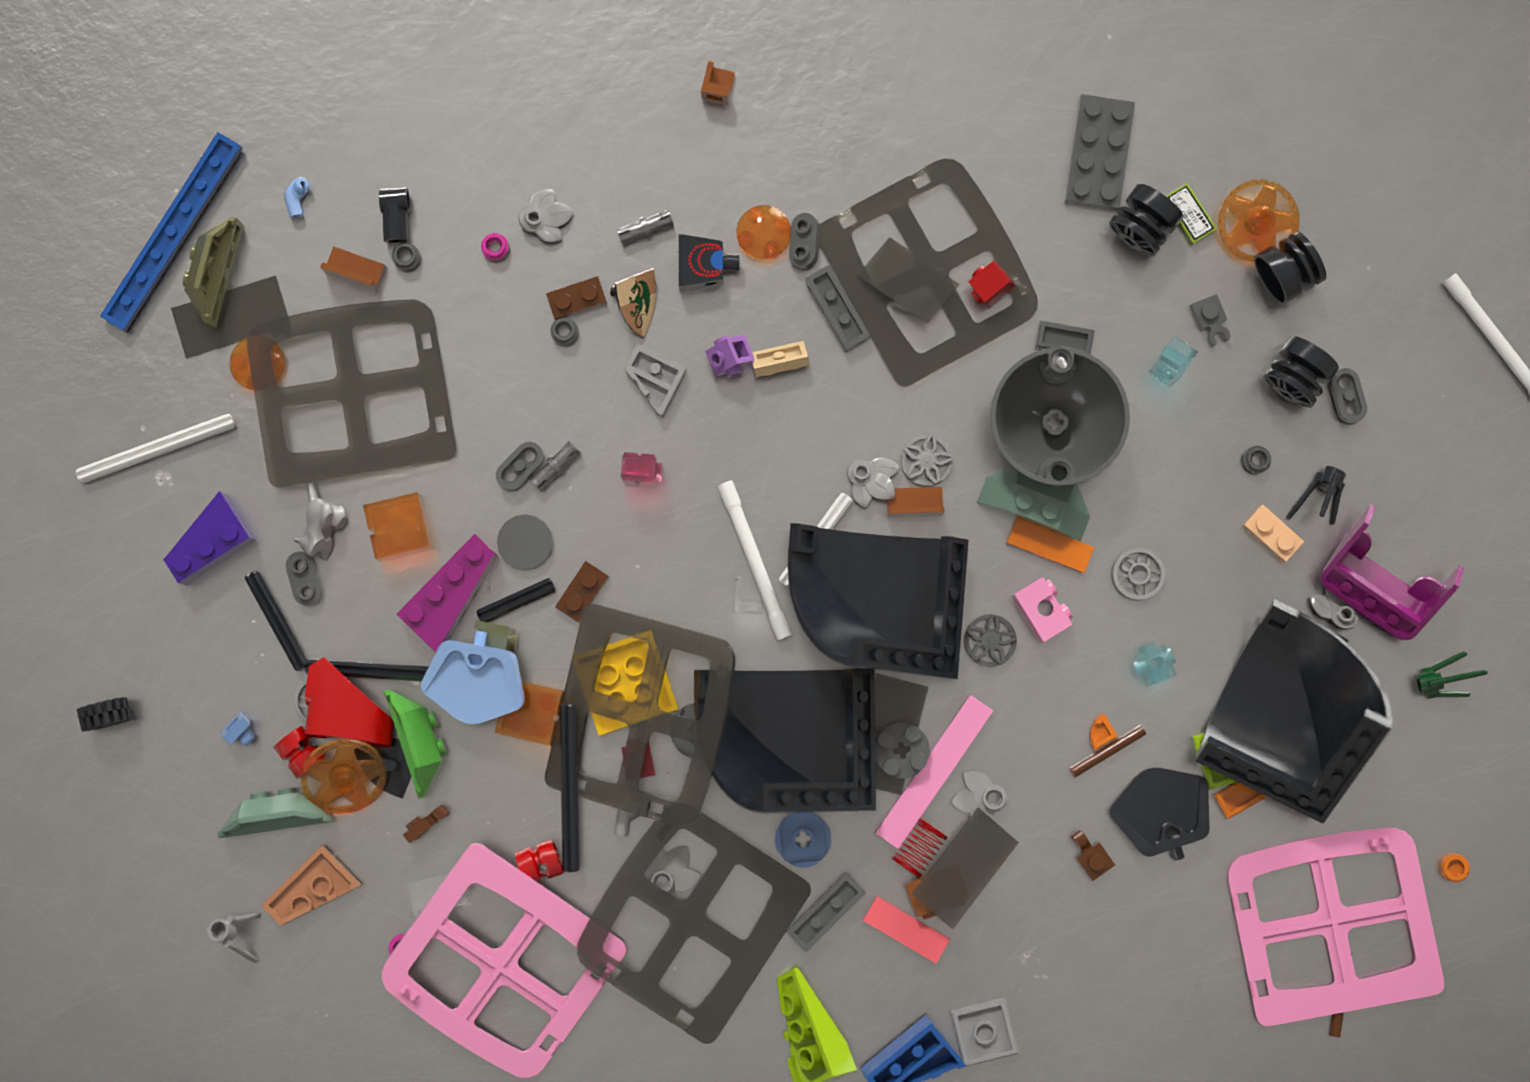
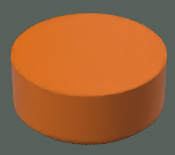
M1448 854L1440 861L1439 871L1444 879L1451 882H1461L1467 878L1470 872V865L1464 856Z

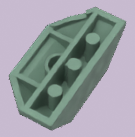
M1012 465L986 477L977 501L981 505L1015 518H1021L1080 542L1090 519L1077 483L1064 485L1060 488H1052L1045 483L1032 480L1021 474ZM1051 470L1053 479L1057 481L1064 480L1065 475Z
M295 788L278 790V796L271 797L267 796V792L250 794L251 800H244L239 804L218 832V839L335 822V816L304 792L295 793Z

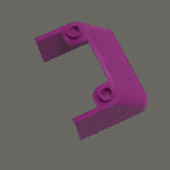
M1370 504L1345 534L1321 574V583L1331 593L1396 638L1411 640L1416 637L1459 588L1464 567L1459 565L1443 584L1428 576L1418 578L1411 587L1366 556L1371 548L1372 538L1365 530L1370 525L1376 508L1373 504Z

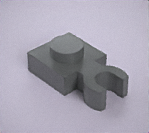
M1217 294L1190 305L1200 331L1208 328V343L1212 347L1217 344L1215 340L1216 333H1220L1225 342L1230 339V332L1221 325L1222 322L1227 320V317Z

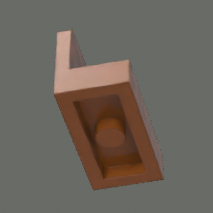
M333 246L327 264L322 262L320 268L325 274L377 292L386 265Z
M942 487L894 488L895 498L887 500V517L942 516L944 514Z

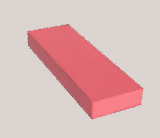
M878 896L874 899L863 919L864 922L934 963H937L950 938Z

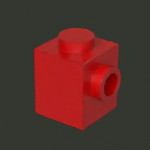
M994 260L987 266L983 265L975 270L972 274L973 278L968 281L973 287L970 293L979 304L985 302L990 307L1016 286L1002 267Z

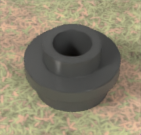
M400 243L392 252L394 264L402 270L413 269L420 259L418 249L411 243ZM410 253L411 258L408 261H403L402 255Z
M561 317L553 322L550 333L556 343L568 345L577 338L578 327L572 319ZM561 328H569V334L561 336L559 333Z
M1262 446L1250 447L1243 456L1244 466L1252 473H1262L1269 468L1271 455ZM1254 455H1258L1261 458L1260 465L1253 463L1252 457Z

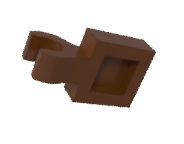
M1080 830L1071 836L1082 852L1075 858L1091 881H1094L1115 866V863L1100 842L1097 841L1091 845L1086 835Z

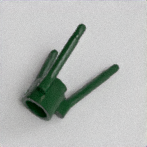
M1463 651L1431 667L1421 669L1422 674L1416 675V682L1420 695H1427L1428 699L1436 697H1469L1470 692L1439 690L1444 689V684L1487 675L1488 671L1484 669L1442 678L1441 673H1435V671L1467 656V652Z

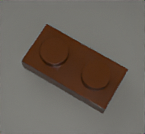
M598 276L546 293L555 320L607 304Z
M585 561L555 608L579 623L609 576Z

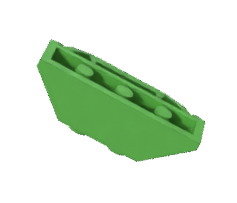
M386 690L384 694L418 798L427 797L445 762L444 755L447 754L443 738L438 739L435 728L439 727L434 711L429 712L427 707L393 690Z

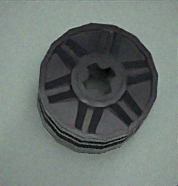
M1137 184L1126 199L1129 208L1121 206L1117 211L1118 215L1112 217L1109 225L1113 232L1127 245L1142 254L1154 257L1160 250L1159 246H1163L1167 240L1164 233L1172 234L1184 216L1178 206L1164 194L1151 186Z
M1299 231L1290 234L1288 239L1283 238L1280 240L1279 249L1275 246H1270L1254 256L1255 267L1261 281L1272 297L1280 304L1285 305L1302 294L1301 287L1310 290L1315 284L1318 285L1326 280L1327 273L1319 253L1310 240Z
M1290 336L1279 352L1280 357L1284 361L1274 360L1271 363L1272 369H1268L1263 378L1282 397L1300 406L1312 408L1317 401L1316 397L1323 393L1322 387L1318 383L1328 384L1339 369V366L1333 357L1317 345L1306 339Z

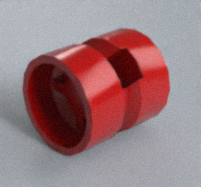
M303 726L287 734L273 747L282 760L289 761L287 767L297 779L312 771L326 759V756L317 745H311L312 738L304 735L305 729Z
M553 839L537 844L536 850L529 847L515 853L518 869L538 883L542 882L544 876L551 879L564 874L562 861Z

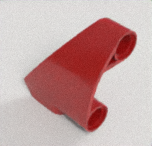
M325 657L309 666L305 689V702L308 706L305 736L324 739L329 737L359 740L372 746L392 747L395 728L392 717L361 692Z

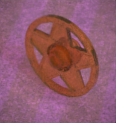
M1256 179L1239 184L1224 198L1218 213V230L1223 243L1234 255L1250 262H1254V255L1242 252L1236 248L1237 246L1252 241L1260 253L1270 246L1276 247V232L1291 229L1290 234L1299 230V210L1294 198L1283 186L1270 180ZM1261 185L1253 201L1237 195L1238 192L1248 187ZM1277 191L1286 199L1292 213L1276 209ZM1227 208L1238 220L1228 234L1225 227Z
M339 739L321 745L308 756L301 770V787L305 797L326 812L334 814L352 813L367 807L380 795L386 781L385 764L380 754L372 746L354 739ZM337 748L332 761L316 760L323 753ZM354 748L367 752L375 760L357 761ZM307 775L321 782L315 796L308 787ZM380 775L376 787L368 796L364 783ZM341 796L353 803L352 805L345 806L329 805Z

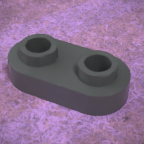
M809 213L797 215L791 224L789 258L794 265L801 269H808L814 266L819 254L820 223L817 218ZM804 222H807V228L805 230H801V225ZM805 249V255L799 257L800 250Z
M1349 368L1338 370L1330 381L1337 413L1344 422L1356 423L1362 420L1367 413V404L1359 376L1354 370ZM1340 379H1345L1347 381V388H1342L1340 386ZM1348 405L1355 408L1354 414L1347 412Z
M534 442L522 443L498 467L496 471L498 484L506 490L518 489L543 463L544 454L540 446ZM529 452L535 454V459L531 462L525 460V456ZM509 472H514L516 478L513 481H507L506 475Z
M298 551L292 553L287 558L286 571L294 599L304 606L316 605L321 600L323 592L315 561L312 556L306 555L305 552ZM302 560L304 567L301 570H296L295 563ZM305 587H310L311 594L308 597H304L302 594V590Z

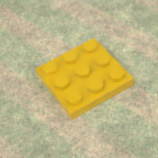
M653 630L573 656L599 736L679 710Z

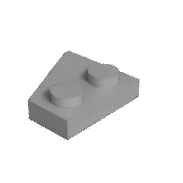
M636 344L624 367L658 415L663 416L686 372V368Z

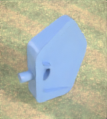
M477 630L473 644L453 640L442 642L421 682V690L426 696L454 718L467 724H479L511 713L521 708L525 702L516 655L504 649L485 646L487 632Z

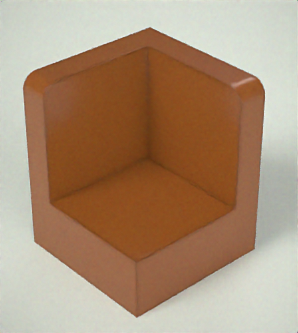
M708 61L701 89L702 99L728 105L735 73L715 68L714 62Z

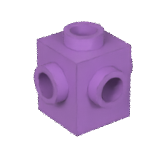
M745 335L731 338L729 336L721 337L714 341L715 346L705 351L715 377L727 374L728 378L736 376L743 372L742 367L755 360Z

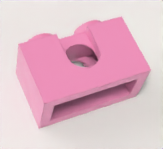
M1043 577L1012 596L1040 643L1047 641L1073 625L1070 621L1073 618L1070 610L1065 604L1059 605L1054 597L1058 594L1055 586L1050 580L1045 581ZM1046 601L1051 605L1052 611L1049 616H1042L1038 612L1039 602Z

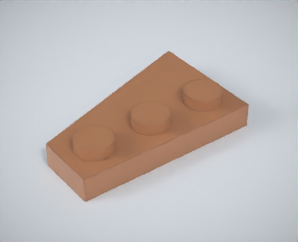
M321 845L261 906L281 926L362 884L324 845Z

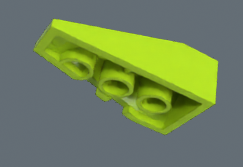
M798 967L777 977L781 1013L786 1016L787 1030L783 1032L784 1040L789 1041L791 1057L787 1058L793 1082H833L856 1071L857 1069L847 1042Z

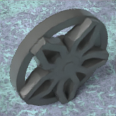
M993 614L976 618L968 626L964 637L965 649L971 659L987 667L998 666L1009 660L1017 644V637L1013 626L1005 618ZM988 619L985 625L986 631L982 627L975 626L978 622ZM993 619L995 620L996 624L995 630L990 629V625ZM999 621L1002 622L1009 629L1010 632L1002 631L999 633ZM971 630L980 631L982 634L980 637H977ZM1007 635L1011 636L1012 638L1007 641H1002L1001 636ZM969 636L975 641H979L973 651L969 645ZM1012 643L1010 651L1005 656L1001 645L1006 646ZM981 647L984 652L975 656L978 648ZM997 649L1000 651L1001 660L994 654V651ZM990 652V656L995 662H986L980 658Z

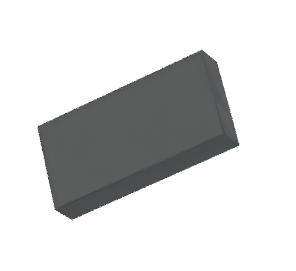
M1040 320L1035 349L1043 350L1064 347L1091 354L1095 330Z

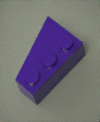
M219 491L163 560L179 584L188 585L256 541L228 495Z

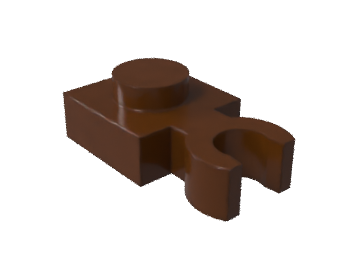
M440 805L423 819L419 816L405 826L408 831L403 834L404 838L409 844L414 843L439 821L449 815L450 812L444 805Z

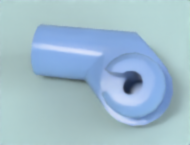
M302 177L294 179L284 193L290 219L303 216L300 201L307 193L309 183Z

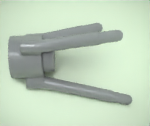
M259 913L236 917L228 916L226 920L216 919L206 928V932L211 940L223 943L225 948H230L247 960L257 963L258 959L234 944L232 940L237 933L235 924L260 918Z

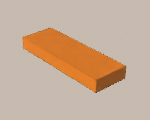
M1018 517L1014 521L1006 544L1083 574L1094 550L1093 546Z

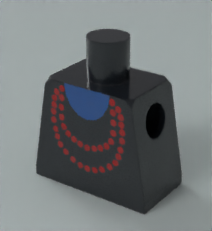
M679 234V291L722 285L723 271H740V255H723V241Z

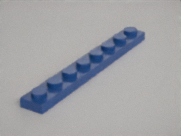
M219 132L216 133L101 313V318L124 332L127 331L242 151L243 147Z

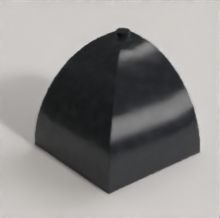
M790 523L788 582L798 621L817 649L838 663L855 667L958 679L969 540L952 536H941V539L875 535Z
M1274 599L1244 647L1221 692L1206 727L1195 761L1324 824L1392 729V713L1388 697L1375 673L1347 642L1315 619Z
M846 668V670L802 671L694 670V710L702 753L713 778L723 792L736 804L758 813L876 811L875 669Z

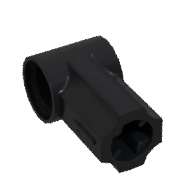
M408 188L379 189L380 212L383 214L384 242L392 244L408 242L407 212L410 211Z

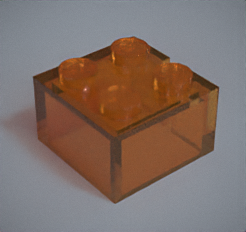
M418 492L363 505L368 530L375 533L370 535L375 559L379 562L434 549L423 498Z
M522 681L525 697L523 706L516 711L498 717L494 733L552 746L558 721L553 720V716L560 715L559 707L563 703L565 691Z

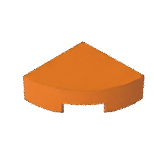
M1104 713L1094 720L1090 729L1089 740L1093 751L1118 737Z

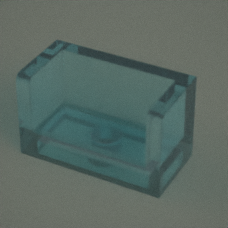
M1174 337L1169 345L1164 347L1148 373L1171 388L1181 378L1198 351L1179 338Z

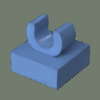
M240 711L221 731L222 738L230 745L238 738L245 746H248L255 739L253 737L254 734L247 729L250 725L249 718Z

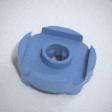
M794 812L781 821L776 830L775 844L778 853L786 862L795 867L806 868L818 864L826 856L831 846V833L828 825L818 815L812 812ZM800 831H805L807 836H811V841L806 844L807 847H801L800 843H795V837L800 835Z

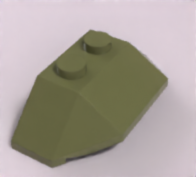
M230 217L198 237L197 243L193 244L190 251V260H192L190 269L185 272L183 277V286L185 287L186 294L203 322L213 329L217 327L243 224L235 217Z

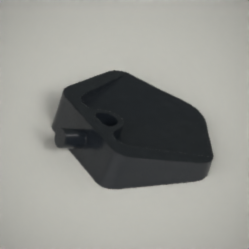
M1149 768L1134 777L1110 805L1108 815L1131 845L1144 856H1155L1171 850L1174 861L1185 858L1181 846L1202 840L1209 834L1208 783L1204 777L1164 768Z

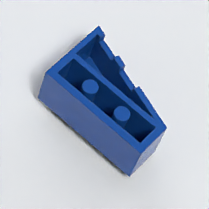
M925 1015L860 1069L868 1082H922L930 1078L935 1079L945 1072L955 1068L960 1069L966 1065Z

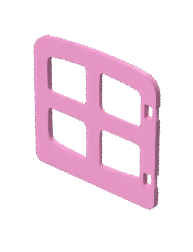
M1382 828L1314 837L1237 857L1230 864L1227 872V881L1234 907L1254 1014L1260 1024L1273 1026L1433 996L1443 991L1444 978L1416 846L1413 839L1405 831L1398 828ZM1363 853H1390L1394 858L1400 896L1355 906H1344L1340 902L1332 860L1335 857ZM1308 863L1311 867L1318 900L1317 911L1312 914L1261 922L1252 886L1253 879L1256 876L1274 870ZM1247 892L1250 909L1241 910L1238 894ZM1405 919L1414 953L1413 963L1394 971L1362 979L1357 978L1348 942V932L1355 927ZM1312 935H1322L1327 943L1334 977L1333 983L1299 989H1276L1272 983L1265 949L1266 945ZM1265 979L1268 995L1259 997L1256 980Z
M474 843L465 850L388 957L382 968V981L388 992L455 1042L516 1077L530 1078L539 1074L545 1068L554 1052L565 1040L603 987L607 978L625 956L626 946L620 938L487 847ZM473 883H478L495 891L525 910L522 918L499 948L487 946L448 919V914L466 889ZM543 925L551 927L589 959L588 967L566 996L560 995L521 969L518 965L520 956ZM431 938L439 939L481 969L479 978L455 1009L447 1007L409 976L408 971ZM600 962L607 968L597 980L591 974ZM502 985L509 986L551 1016L549 1022L531 1047L525 1051L504 1043L474 1024L475 1019L494 992ZM550 1034L556 1039L546 1051L540 1045L546 1036Z

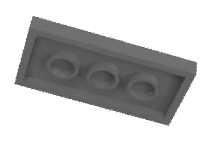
M1085 94L1080 95L1065 203L1118 211L1121 204L1135 102Z

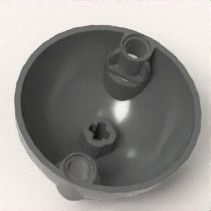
M1047 348L1023 357L1002 377L992 400V430L1002 455L1017 471L1032 480L1045 483L1052 488H1060L1064 485L1086 481L1100 474L1116 459L1125 444L1129 431V403L1119 379L1101 360L1089 353L1073 348ZM1055 356H1061L1065 359L1067 365L1064 369L1054 366L1052 360ZM1052 418H1055L1056 423H1060L1056 430H1053L1052 425L1047 424ZM1053 467L1063 469L1065 473L1064 480L1057 481L1053 479L1051 469Z

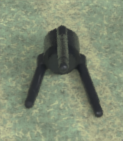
M1325 466L1323 473H1316L1314 480L1292 507L1286 518L1291 519L1320 483L1319 488L1327 493L1319 516H1325L1332 495L1335 494L1330 517V524H1335L1341 494L1345 486L1343 481L1346 473L1338 468Z

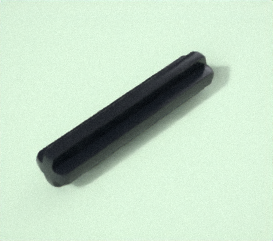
M550 578L544 579L476 611L480 621L489 622L555 592V586Z

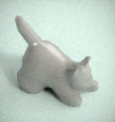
M308 479L306 486L310 503L306 512L307 527L304 535L294 538L293 541L300 545L306 555L314 556L318 552L320 558L326 560L332 550L331 533L333 530L342 529L346 525L347 514L342 506H335L326 500L319 499L315 484L312 480Z

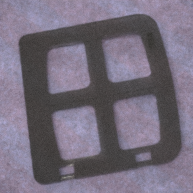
M944 158L937 160L918 172L853 205L844 212L820 223L819 246L868 330L870 338L894 381L901 387L915 384L1025 324L1034 316L1037 310V295L1006 231L967 170L954 159ZM927 174L931 182L917 189L913 181ZM945 184L949 186L977 227V232L943 251H936L932 248L911 211L909 202L938 185ZM853 214L857 222L843 229L839 221ZM883 215H889L913 255L915 264L903 273L881 285L875 286L857 252L852 234L855 230ZM988 251L1016 286L1009 291L1012 297V304L1009 307L976 323L973 321L952 284L949 273L959 265ZM921 286H928L932 289L953 326L955 336L924 353H918L899 329L887 310V305L894 301L897 294L904 296Z
M409 299L338 306L263 322L251 330L247 338V351L269 482L274 487L286 488L449 461L455 457L456 443L435 319L431 309L425 303ZM383 324H410L413 327L419 358L417 366L371 374H362L358 370L352 337V329L354 327ZM329 332L331 334L337 369L336 376L327 381L283 388L276 385L271 355L272 347L275 344L295 338ZM430 333L432 348L423 349L420 335ZM417 387L422 388L425 393L429 428L424 432L377 444L371 443L364 409L365 398L374 394ZM330 401H338L342 404L349 442L347 448L292 453L287 450L281 416L282 410ZM444 416L446 431L437 433L434 418Z
M589 604L584 608L561 705H576L577 778L586 781L585 790L578 789V796L636 815L652 818L672 826L688 825L699 816L716 764L733 684L736 658L733 648L727 641L720 637L599 604ZM614 633L646 641L649 645L638 696L632 702L594 690L610 636ZM673 649L704 657L710 663L703 715L699 721L665 712L659 708L658 700L668 657ZM590 712L622 721L629 727L625 753L616 783L586 775L581 771L582 746L588 713ZM560 713L545 772V782L548 787L561 791ZM654 732L690 741L695 746L685 783L676 801L639 790V782L649 739ZM651 801L664 805L662 814L650 811Z
M674 803L667 806L661 812L616 873L577 942V955L581 964L588 970L670 1023H673L698 1041L710 1044L718 1038L811 893V887L805 879L695 807L686 803ZM680 829L690 831L717 850L716 856L690 896L684 900L676 898L645 877V872L655 858ZM735 865H742L772 886V893L764 910L745 940H741L710 920L706 915L708 906ZM631 896L643 901L666 916L670 921L668 930L643 968L638 972L625 966L603 950V944L611 927ZM691 936L700 938L731 960L730 965L715 986L696 1007L687 1006L659 987V981L685 941ZM608 962L621 970L617 978L603 971ZM681 1009L694 1017L690 1025L676 1018Z

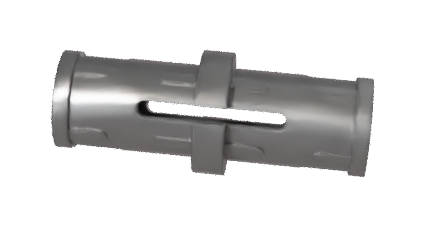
M667 209L646 219L643 216L639 218L640 221L618 228L617 231L622 244L626 245L645 236L650 238L652 237L651 234L668 227H673L674 224Z
M568 440L552 458L549 456L546 459L547 463L530 478V481L542 492L552 480L565 472L564 469L581 452Z

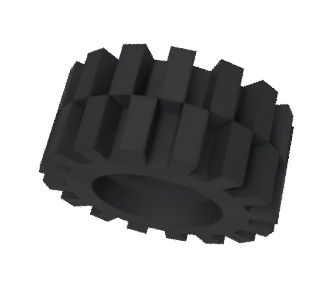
M127 697L96 702L95 704H89L76 709L82 732L106 728L132 720Z

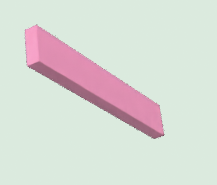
M971 695L967 698L930 752L926 766L912 778L875 833L899 849L909 832L913 829L912 827L915 826L917 820L922 816L992 714V709Z

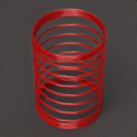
M919 818L917 820L919 823L916 822V824L923 830H925L928 834H930L932 837H934L936 840L932 839L931 837L912 827L913 830H915L918 834L924 837L931 844L927 843L926 841L922 840L921 838L917 837L916 835L910 832L909 834L929 850L925 849L924 847L920 846L919 844L915 843L914 841L906 837V840H908L912 845H914L924 854L920 853L919 851L915 850L909 845L902 843L906 848H908L911 852L917 855L920 859L903 850L902 848H899L900 851H902L915 863H913L912 861L908 860L907 858L903 857L898 853L895 854L900 859H898L896 856H893L892 860L900 864L902 867L913 873L918 878H921V876L923 875L912 865L906 862L904 859L919 867L920 869L926 871V869L923 866H921L909 855L929 866V863H927L914 851L918 852L919 854L928 858L929 860H933L919 847L923 848L924 850L928 851L933 855H936V853L933 852L921 841L925 842L926 844L937 850H940L926 837L930 838L931 840L935 841L940 845H943V843L939 841L931 833L935 834L936 836L944 840H946L948 837L942 832H940L938 829L924 821L923 819Z

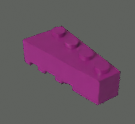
M474 534L396 615L436 653L442 642L448 640L455 631L458 622L472 602V598L483 583L498 555Z

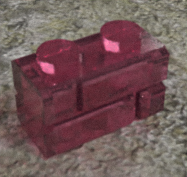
M625 452L622 455L621 479L627 487H639L641 485L642 488L655 489L657 482H662L663 480L662 462H658L654 454H641L639 456L638 453Z

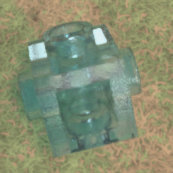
M1155 642L1140 647L1141 653L1134 656L1136 662H1133L1134 670L1139 678L1143 677L1147 687L1177 676L1173 664L1176 663L1175 657L1171 649H1166L1164 644L1156 647ZM1152 659L1156 660V667L1152 665Z

